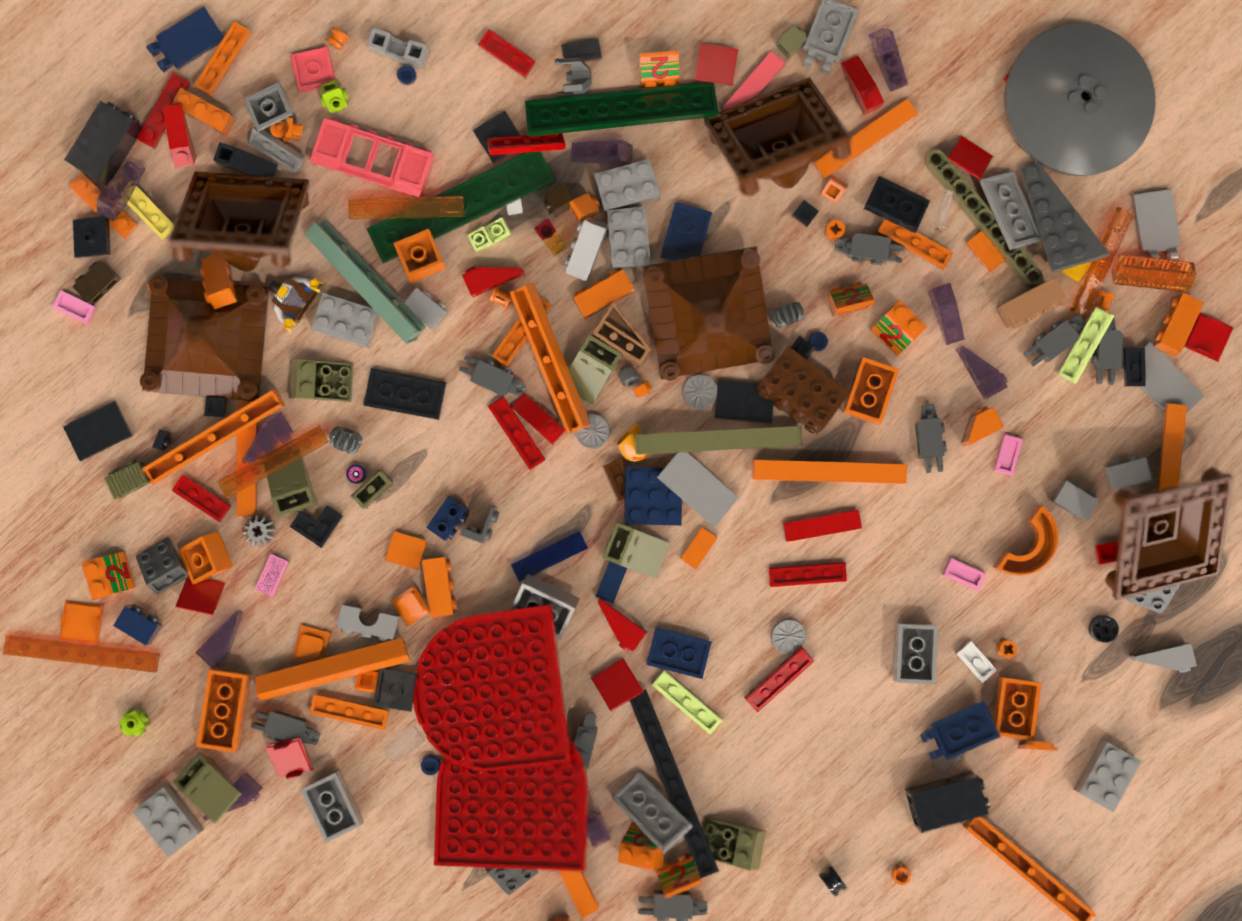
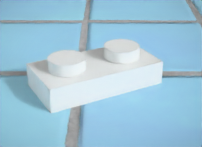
M969 641L956 653L981 683L997 671L972 641Z

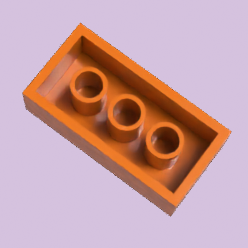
M220 668L209 669L196 747L234 753L240 750L252 673Z

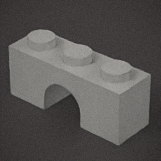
M372 28L367 43L370 52L424 69L430 53L428 45L410 39L408 42L393 37L391 33Z
M348 604L341 605L337 628H342L341 632L352 634L353 631L360 632V636L367 638L375 635L379 636L378 640L386 642L396 638L400 621L399 615L380 612L377 622L374 625H368L362 619V607Z

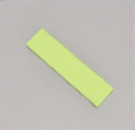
M1095 307L1058 375L1075 384L1077 383L1113 320L1114 315Z
M665 670L651 684L710 735L722 722V719Z

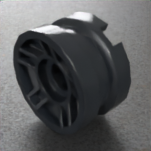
M1098 615L1090 621L1088 632L1094 640L1109 643L1118 636L1119 626L1113 618ZM1103 625L1107 626L1105 628L1106 633L1101 632V627Z
M829 866L825 873L819 874V877L834 897L838 896L841 890L847 889V886L832 866Z

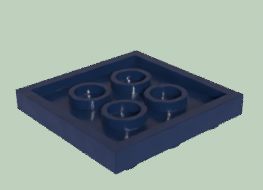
M625 467L624 524L681 526L682 499L657 478L663 467Z

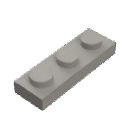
M256 127L252 129L248 142L250 145L294 173L300 170L304 155L265 130L258 132Z

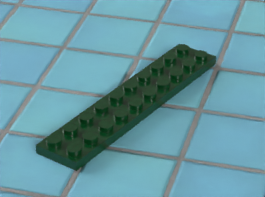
M710 82L525 101L528 137L701 119L719 115L715 85Z
M541 151L526 152L366 229L382 263L385 264L399 257L393 243L426 229L430 230L435 240L555 183V179Z

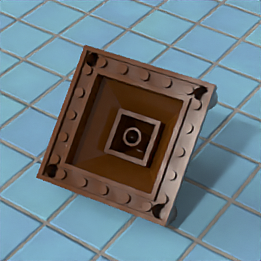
M810 77L719 112L717 116L703 119L711 142L718 145L738 180L741 194L745 196H753L759 191L758 179L772 180L775 184L785 189L794 187L804 176L808 165L826 153V150L831 149L833 158L838 160L847 159L852 152L850 134Z
M195 171L168 238V246L172 248L173 257L179 261H187L193 256L192 247H196L220 255L221 258L238 270L249 272L256 268L261 258L271 254L273 266L286 268L291 264L290 247L301 211L309 205V179Z
M757 246L642 266L661 380L673 381L678 376L757 362L768 364L774 360L775 352L771 344L759 265L760 256Z
M163 276L152 277L149 281L151 303L144 374L140 378L142 391L246 401L257 400L260 397L269 297L268 287H262L257 284L251 286L234 284L237 302L214 309L212 304L207 303L204 292L206 290L202 281L170 279Z
M1210 467L1203 472L1201 481L1152 492L1147 495H1135L1128 488H1122L1116 492L1113 498L1114 503L1123 511L1117 569L1109 572L1105 578V583L1113 591L1112 597L1116 601L1220 574L1233 476L1231 474H1223L1217 468Z

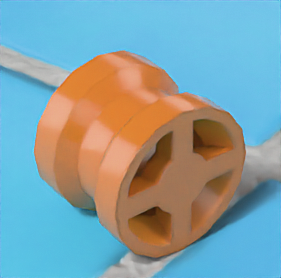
M333 27L332 34L327 36L325 40L331 46L341 51L343 44L348 42L350 38L338 28Z
M840 220L830 221L825 228L826 237L832 241L840 239L845 233V225Z

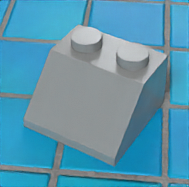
M279 82L244 98L258 132L293 115V107L289 97Z

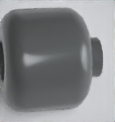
M623 366L618 373V377L625 387L631 386L639 380V375L633 366Z

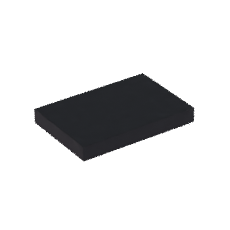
M879 176L863 209L916 233L930 200Z
M718 380L714 418L771 424L774 402L769 398L766 400L758 394L759 391L756 389L759 385L758 383Z
M113 402L63 427L79 461L86 460L133 436L117 402Z

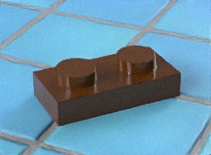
M620 458L602 466L617 501L624 499L625 467Z

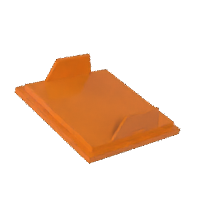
M65 601L61 618L60 639L98 644L103 606Z

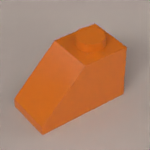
M589 193L569 202L570 210L579 223L581 220L584 221L587 216L593 217L599 213L598 206H600V203L595 196L591 197Z

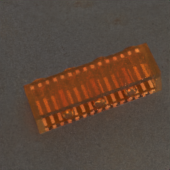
M1120 254L1117 255L1111 271L1113 284L1177 292H1190L1197 275L1194 262Z

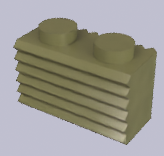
M133 460L125 464L126 468L122 470L117 468L108 472L109 476L105 477L104 480L113 499H120L151 484L149 477L142 470L145 467L143 462Z
M379 469L351 497L361 508L368 509V506L377 501L379 495L382 496V493L391 488L394 482Z

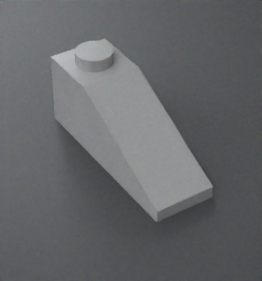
M1187 642L1129 655L1132 660L1179 670L1180 673L1191 671V667L1197 666L1192 644Z

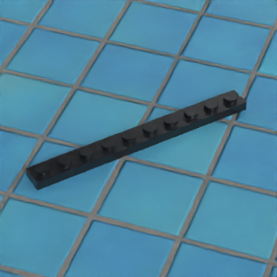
M644 689V692L631 699L630 702L671 804L692 825V828L684 834L699 875L701 878L719 872V868L647 689Z

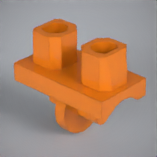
M287 118L284 123L279 121L270 126L271 134L276 138H282V142L286 144L289 140L299 141V138L302 136L303 125L293 123V118Z

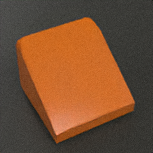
M832 175L820 194L837 204L848 185Z

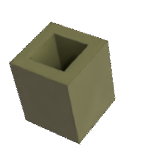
M793 25L777 40L776 46L789 59L806 43V34L800 27L797 28Z

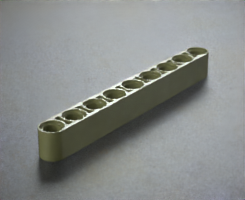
M941 150L931 151L925 158V165L977 229L982 231L991 241L1021 282L1027 287L1039 284L1043 279V273L1022 247L1012 249L1011 252L1005 251L1004 244L1007 243L993 212ZM931 156H936L939 159V163L934 164L931 161ZM943 171H949L951 173V178H945L943 176ZM960 185L963 188V193L956 192L955 186ZM973 200L976 205L975 208H970L967 201ZM980 214L987 217V223L980 221ZM992 229L999 231V238L992 235ZM1017 258L1023 260V267H1019L1016 264ZM1029 273H1033L1036 276L1035 282L1029 280Z
M802 426L634 435L636 455L803 445Z

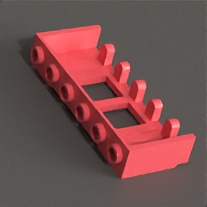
M336 118L323 119L310 159L313 166L320 165L330 171L336 170L348 177L354 176L366 183L378 184L384 189L390 188L397 190L403 195L415 196L417 200L421 201L435 160V156L431 153L430 149L424 147L418 149L406 141L399 143L395 141V138L387 135L380 137L377 136L378 133L367 129L365 132L359 130L360 127L350 123L345 125ZM355 135L374 141L365 169L346 163ZM380 143L399 149L390 178L371 172Z

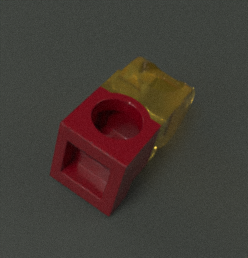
M549 219L534 228V231L554 257L567 249Z

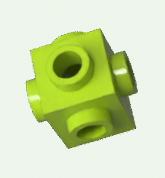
M338 79L320 85L322 93L320 100L323 107H327L330 113L340 112L348 107L346 101L349 99L348 93L345 88H341Z
M141 708L137 710L129 709L122 714L124 718L119 720L121 724L119 727L122 733L128 737L133 735L136 737L146 732L145 728L151 725L148 715Z

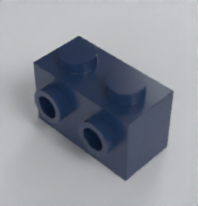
M448 496L426 528L444 541H447L448 538L452 540L458 531L455 529L459 523L463 524L469 516L467 514L469 509Z
M135 604L124 606L113 626L143 645H151L162 627V624L158 622L159 619L154 615L144 614L142 612L143 609Z

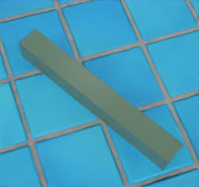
M326 219L320 224L317 221L314 222L304 235L406 344L416 341L426 328L421 320Z

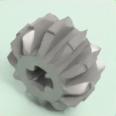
M255 515V521L249 518L248 522L250 525H243L248 531H244L242 534L248 535L245 539L246 542L252 540V547H255L258 543L259 548H262L264 543L266 545L270 544L268 538H275L270 533L276 531V528H270L273 521L267 522V516H263L261 519L259 515ZM261 527L260 530L263 532V534L258 535V532H256V528Z

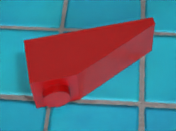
M855 56L842 62L841 66L863 114L866 115L881 108L884 104L882 95L860 57Z
M182 103L162 106L169 148L175 168L194 165L197 157Z
M475 266L466 269L465 274H462L472 298L525 275L523 269L476 268Z
M525 393L511 406L552 445L566 432Z
M599 599L598 604L617 641L620 642L619 646L627 652L629 650L634 651L647 632L608 603Z

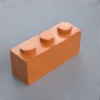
M182 88L179 89L172 104L182 103L186 115L225 136L228 135L236 121L231 114Z
M217 254L201 259L202 268H200V271L204 278L202 283L206 290L204 296L207 303H211L214 309L237 302L230 264Z
M616 269L608 274L609 277L607 279H598L592 283L591 288L587 290L582 288L575 293L576 296L573 297V300L584 319L634 292L635 289L624 270L619 271Z
M1184 292L1177 297L1175 296L1170 303V307H1172L1170 312L1162 320L1164 324L1162 329H1159L1154 339L1156 342L1154 347L1173 357L1180 354L1204 303Z
M447 556L422 560L428 606L431 611L429 612L430 618L454 614L457 609L456 598L452 597V591L455 590L453 579H450L449 572L452 571L451 561L447 560Z

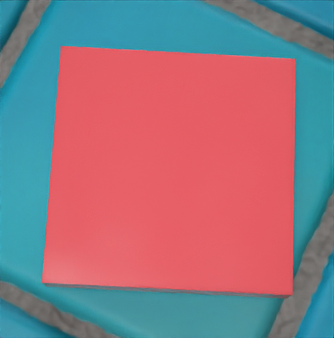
M327 46L290 55L300 93L318 89L321 84L335 80Z

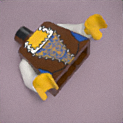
M293 277L291 280L286 278L283 284L275 280L269 284L268 290L275 294L272 302L275 304L274 311L283 327L290 333H292L290 330L291 326H298L297 323H299L316 295L320 293L317 287L319 284H324L322 281L308 277Z

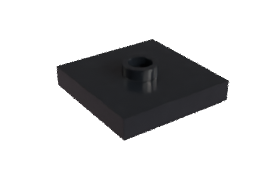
M506 111L473 130L493 164L509 154L490 155L487 138L521 136Z
M109 216L73 220L74 258L111 255Z
M386 668L379 669L373 706L412 712L418 673Z

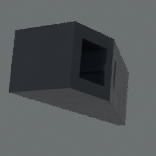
M219 142L213 159L220 166L253 176L274 177L278 168V164Z

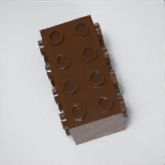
M789 346L782 352L756 388L762 398L772 400L774 402L773 405L778 410H785L793 421L797 423L800 421L805 425L804 428L812 434L814 432L818 434L826 427L850 394L849 390Z

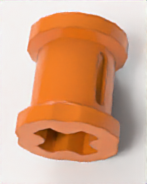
M496 286L489 302L502 305L507 310L512 302V297L510 294L499 290V287Z
M1099 291L1098 295L1100 296L1096 306H1093V310L1095 307H1098L1110 313V305L1116 296L1106 291Z
M1000 640L996 645L997 653L1003 657L1011 658L1017 653V646L1012 641ZM1004 645L1008 646L1009 652H1005Z

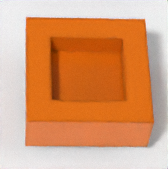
M370 671L359 674L355 689L357 691L375 693L379 673Z

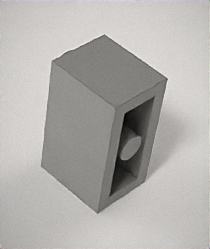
M416 287L404 303L422 323L434 331L448 315L445 311L447 307L438 300L436 303L431 300L430 297L432 295L424 288L420 291Z
M1139 455L1128 457L1127 462L1121 463L1120 460L1109 462V466L1104 468L1109 489L1115 490L1152 480L1146 457L1139 458Z
M1072 480L1062 481L1050 501L1080 520L1088 521L1099 503V500L1095 499L1096 495L1088 490L1082 491L1079 489L1080 485Z

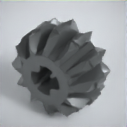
M800 302L780 307L771 313L777 328H782L805 318L804 309Z
M336 426L330 432L328 443L331 447L336 448V450L354 454L362 444V437L354 430Z

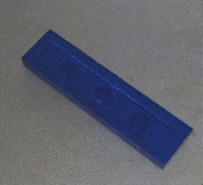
M579 531L511 564L520 582L525 579L527 574L533 576L588 549V546Z

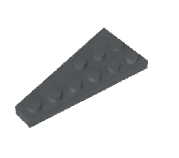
M1039 162L1020 168L1052 273L1110 256L1105 246Z

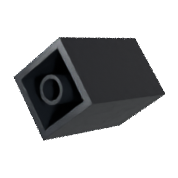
M100 101L64 160L108 187L137 141V137L142 129L139 125L140 121L128 112H123L113 103L108 101L105 104Z
M969 771L905 789L914 826L923 833L989 815L990 803L988 798L984 797L983 790L985 785L983 779Z

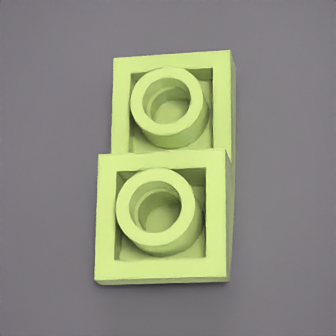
M501 217L467 236L475 251L479 252L507 238L512 233L505 219Z

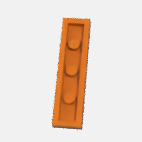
M234 21L194 86L212 97L252 32Z
M81 172L69 185L97 214L109 216V225L124 239L138 226L84 173Z
M886 219L883 220L877 231L879 235L891 238V241L895 244L903 246L904 249L941 270L945 269L953 255L952 251L918 232L913 233Z
M539 296L547 314L552 305ZM520 317L492 355L493 358L507 368L528 340Z
M318 694L313 695L310 714L382 730L386 729L390 710Z

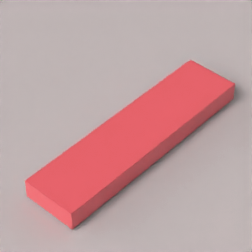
M771 51L721 110L724 111L757 98L784 67L785 62Z

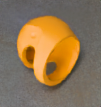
M637 423L633 424L617 443L625 459L635 462L643 460L648 455L635 454L634 435H639L641 431V426Z

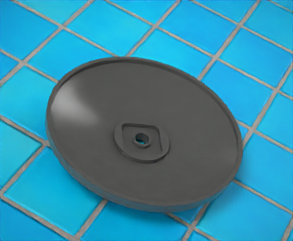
M1076 23L1062 25L1036 37L1021 51L1014 61L1005 87L1006 116L1010 129L1019 145L1040 165L1057 173L1070 176L1097 175L1107 172L1128 160L1145 141L1155 114L1154 83L1142 56L1120 35L1092 24ZM1082 92H1087L1089 94V101H1084L1082 99Z

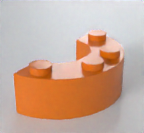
M1043 505L1036 506L1026 520L1034 533L1030 549L1021 555L1003 552L992 568L1005 574L1022 576L1041 570L1051 561L1057 550L1059 534L1053 516Z

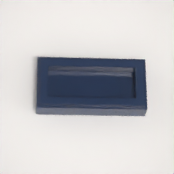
M609 561L595 597L614 603L627 568Z

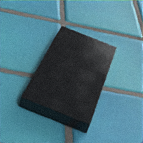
M371 368L364 406L439 420L446 382Z

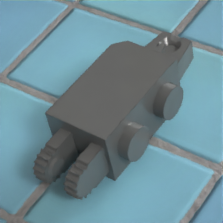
M856 233L851 239H837L835 243V251L848 255L847 258H852L853 262L863 263V260L871 261L872 265L878 266L886 262L902 263V258L889 256V250L903 252L904 247L890 244L891 238Z
M1080 315L1062 322L1058 320L1050 326L1052 330L1047 334L1044 331L1035 337L1037 341L1023 355L1027 357L1035 350L1038 351L1040 356L1032 360L1030 363L1032 366H1035L1043 359L1045 362L1051 361L1078 340V332L1086 322Z
M1115 318L1111 321L1091 357V364L1094 365V370H1096V384H1102L1103 370H1108V384L1113 385L1115 383V371L1122 369L1123 334L1116 330Z
M465 356L464 360L476 365V368L472 372L468 368L460 366L459 371L472 376L470 379L472 383L500 396H505L508 393L518 396L523 395L526 385L515 379V376L512 375V370L502 367V369L494 367L496 363L485 359L483 362Z
M934 404L921 406V420H918L915 424L918 459L924 458L926 473H931L932 465L930 458L936 457L938 472H943L942 456L947 451L946 441H943L942 433L945 432L944 422L937 418Z
M272 710L269 714L261 711L255 712V716L266 719L267 723L265 726L252 722L251 728L263 731V734L268 735L267 738L279 741V739L290 740L300 737L302 743L318 744L321 733L309 728V723L306 719L278 710Z
M594 712L586 713L583 724L579 723L574 742L581 754L586 770L589 767L598 728L594 727L596 722V714Z
M654 890V896L638 897V901L641 903H653V908L638 909V914L653 915V918H657L659 921H668L669 918H675L676 921H688V919H692V916L707 914V901L693 899L689 891H683L666 898L663 890Z

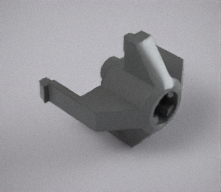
M580 57L555 59V65L571 64L570 72H566L567 81H570L571 84H563L564 92L557 93V98L584 95L592 84L589 66Z

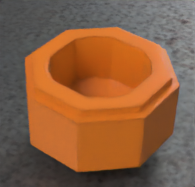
M646 381L634 388L633 392L638 398L644 397L650 393L652 386Z
M898 865L893 868L891 876L896 884L905 885L910 881L911 873L906 866Z

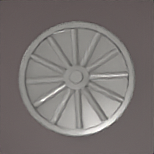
M695 375L688 379L684 385V399L695 409L708 408L717 398V386L710 377Z
M590 414L587 416L591 425L577 430L576 437L584 447L596 449L607 442L610 436V427L603 417Z
M782 620L772 630V643L778 651L792 654L800 646L803 647L806 640L805 629L795 620Z

